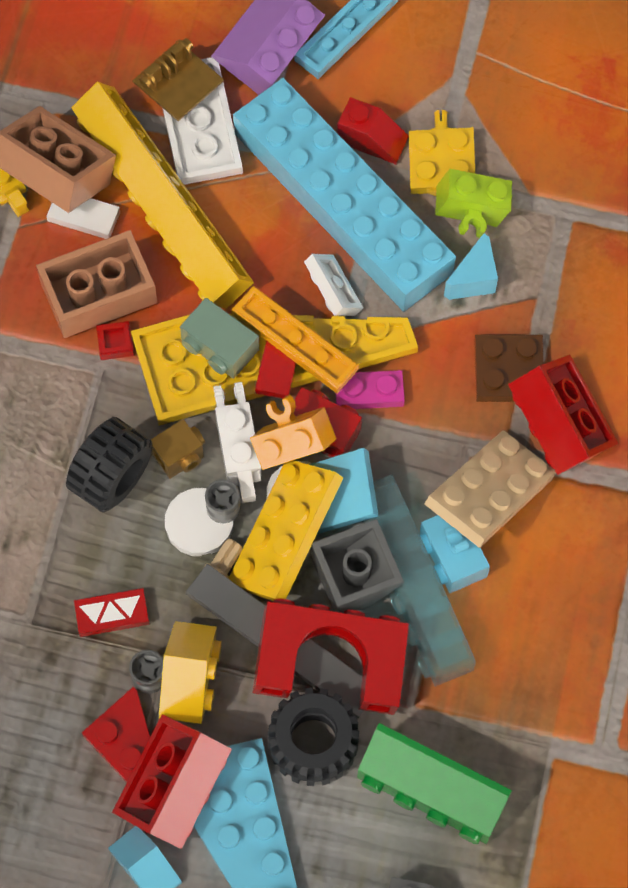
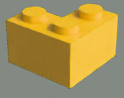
M174 622L164 653L159 718L163 714L176 721L202 724L205 710H212L214 689H208L209 679H215L217 662L220 660L222 641L216 640V626Z

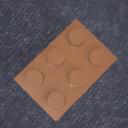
M43 107L35 108L0 130V168L64 211L70 213L110 185L116 154Z
M131 230L36 265L40 283L63 338L157 303L155 284Z

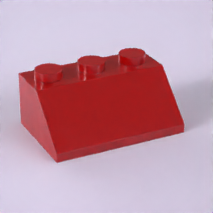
M570 354L542 364L508 384L515 404L521 408L528 421L530 432L538 439L545 452L547 463L554 469L557 475L619 444Z
M162 714L112 813L145 832L182 849L187 838L191 835L193 826L203 806L208 801L210 792L220 772L224 769L232 749Z

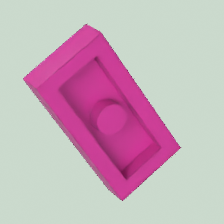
M402 370L355 373L339 393H335L336 404L339 406L345 404L354 409L404 407Z

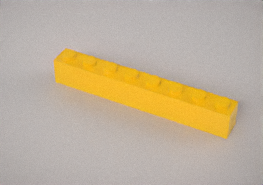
M97 81L71 107L78 117L76 120L77 124L84 132L90 134L95 142L116 154L112 174L127 186L129 198L146 213V222L163 237V246L170 254L177 257L182 264L180 266L182 273L189 280L194 281L199 288L198 295L203 301L205 298H208L218 307L228 308L254 284L253 280L115 87Z

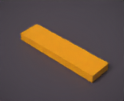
M255 286L232 308L233 316L337 394L359 370V364Z

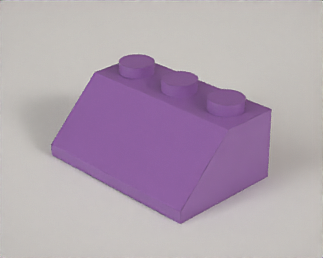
M254 0L211 57L260 95L273 85L325 14L307 0Z

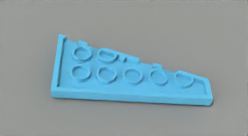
M262 738L227 746L232 750L227 758L226 765L220 772L210 792L209 799L203 806L194 824V828L231 888H297Z

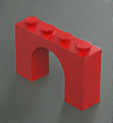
M274 599L273 602L267 601L263 613L252 693L288 699L292 691L296 656L299 647L313 637L333 635L349 642L356 649L362 661L363 676L358 710L394 715L400 706L409 623H402L399 618L389 615L379 616V619L365 617V613L358 610H345L344 613L330 611L329 607L320 604H311L309 608L295 606V602L288 599Z

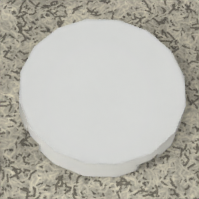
M192 488L180 493L170 502L165 513V530L171 544L180 552L190 556H202L218 552L223 543L230 539L233 532V521L225 524L217 523L207 514L205 501L207 488Z

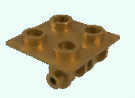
M187 38L183 40L178 39L173 46L162 53L159 58L133 80L135 85L178 122L224 82L220 75L191 51L194 46Z

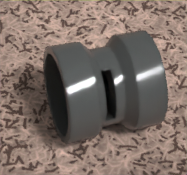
M225 479L210 483L205 492L207 514L217 523H230L240 513L239 489L233 482Z
M143 650L135 654L129 666L134 686L143 693L152 694L158 692L162 684L163 658L153 650Z

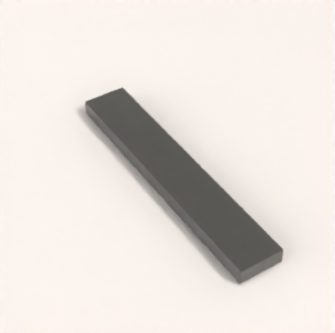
M206 564L186 590V595L259 647L265 605L209 564ZM312 639L304 642L297 651L294 674L319 692L323 688L328 689V695L332 697L335 693L340 695L342 703L344 705L350 704L353 708L352 714L357 716L358 720L364 711L358 710L362 676Z

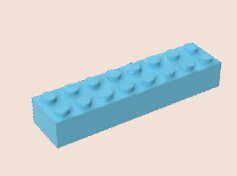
M284 78L277 81L233 114L235 135L403 312L452 275L456 260L453 252Z

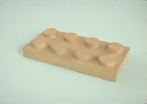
M503 430L431 493L425 505L480 548L553 479L556 472Z

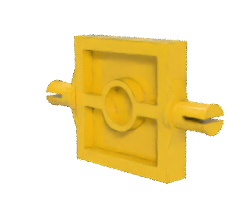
M437 110L434 112L435 128L409 131L411 194H430L436 196V186L449 169L475 173L474 127L450 128L447 122L448 112L442 110V121H440V111Z

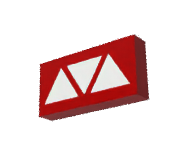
M143 588L74 600L80 637L150 625Z

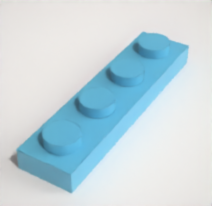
M350 0L298 50L294 56V61L319 79L399 0Z

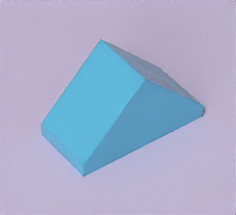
M483 234L446 281L444 297L451 300L496 292L498 276L489 236Z
M137 826L133 827L108 847V850L138 888H176L182 883L157 845Z

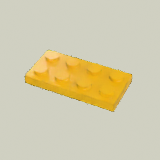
M294 460L284 463L229 576V580L248 593L272 601L274 599H286L340 487L343 477L337 472Z

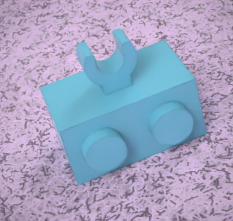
M439 515L421 522L420 535L417 536L418 543L425 555H431L435 563L432 566L434 576L439 585L445 584L449 594L488 576L490 565L481 548L477 547Z

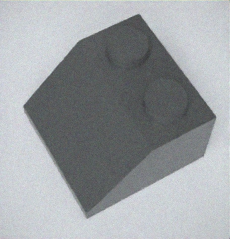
M377 519L316 541L311 545V558L334 612L344 613L345 610L359 611L365 609L404 584Z

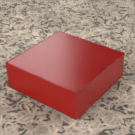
M129 321L96 325L101 360L134 356Z

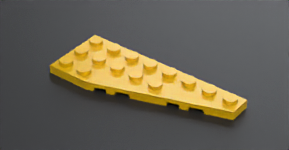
M229 314V315H231L233 318H235L236 320H238L240 323H242L244 326H246L247 328H249L247 325H245L243 322H241V321H240L239 319H237L235 316H233L232 314ZM190 315L131 331L132 340L159 426L215 410L216 401L213 386L221 385L225 395V406L238 404L233 389L236 382H242L246 401L266 396L255 393L266 340L257 334L259 336V351L233 379L226 373L223 375L217 373L208 364V360L199 353L197 355L190 353L182 345L180 326ZM293 315L359 364V369L418 352V345L408 318L367 317L366 320L345 319V316H332V319H320L310 315ZM296 364L291 388L319 381L300 365Z

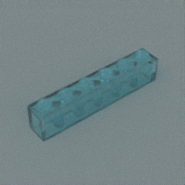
M393 474L374 481L379 516L362 522L364 524L375 519L378 520L403 578L404 584L393 590L394 594L390 595L397 615L403 613L406 622L409 623L407 639L411 646L417 645L421 657L418 658V663L425 678L431 677L434 686L474 671L476 664L474 655Z

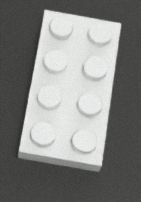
M212 57L201 59L222 77L219 63ZM223 82L179 122L163 109L176 174L184 185L243 174L242 162Z

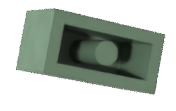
M205 298L180 326L182 345L194 355L199 353L208 360V364L221 375L226 373L233 379L259 351V336L208 298Z

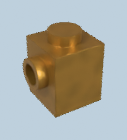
M184 419L150 439L152 441L151 454L169 479L182 471L189 472L195 469L201 463V459L204 458L203 444H205V440L195 426L190 428Z

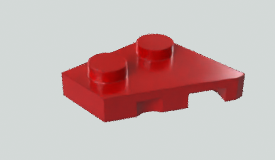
M134 686L81 732L83 737L126 783L150 738L138 692Z

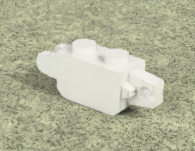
M242 382L234 383V395L238 404L228 406L224 404L225 395L221 385L213 386L216 401L215 416L226 478L235 485H239L242 503L256 501L253 483L261 481V465L250 440L255 431L250 404L246 402Z

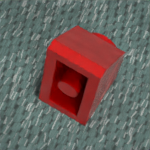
M352 97L349 98L337 123V134L351 148L397 165L409 139V135L381 108Z

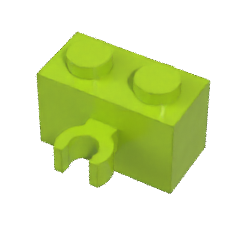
M449 169L436 186L435 215L462 220L458 227L460 235H464L468 231L469 224L473 225L476 228V238H480L485 233L487 225L498 227L511 211L512 181Z

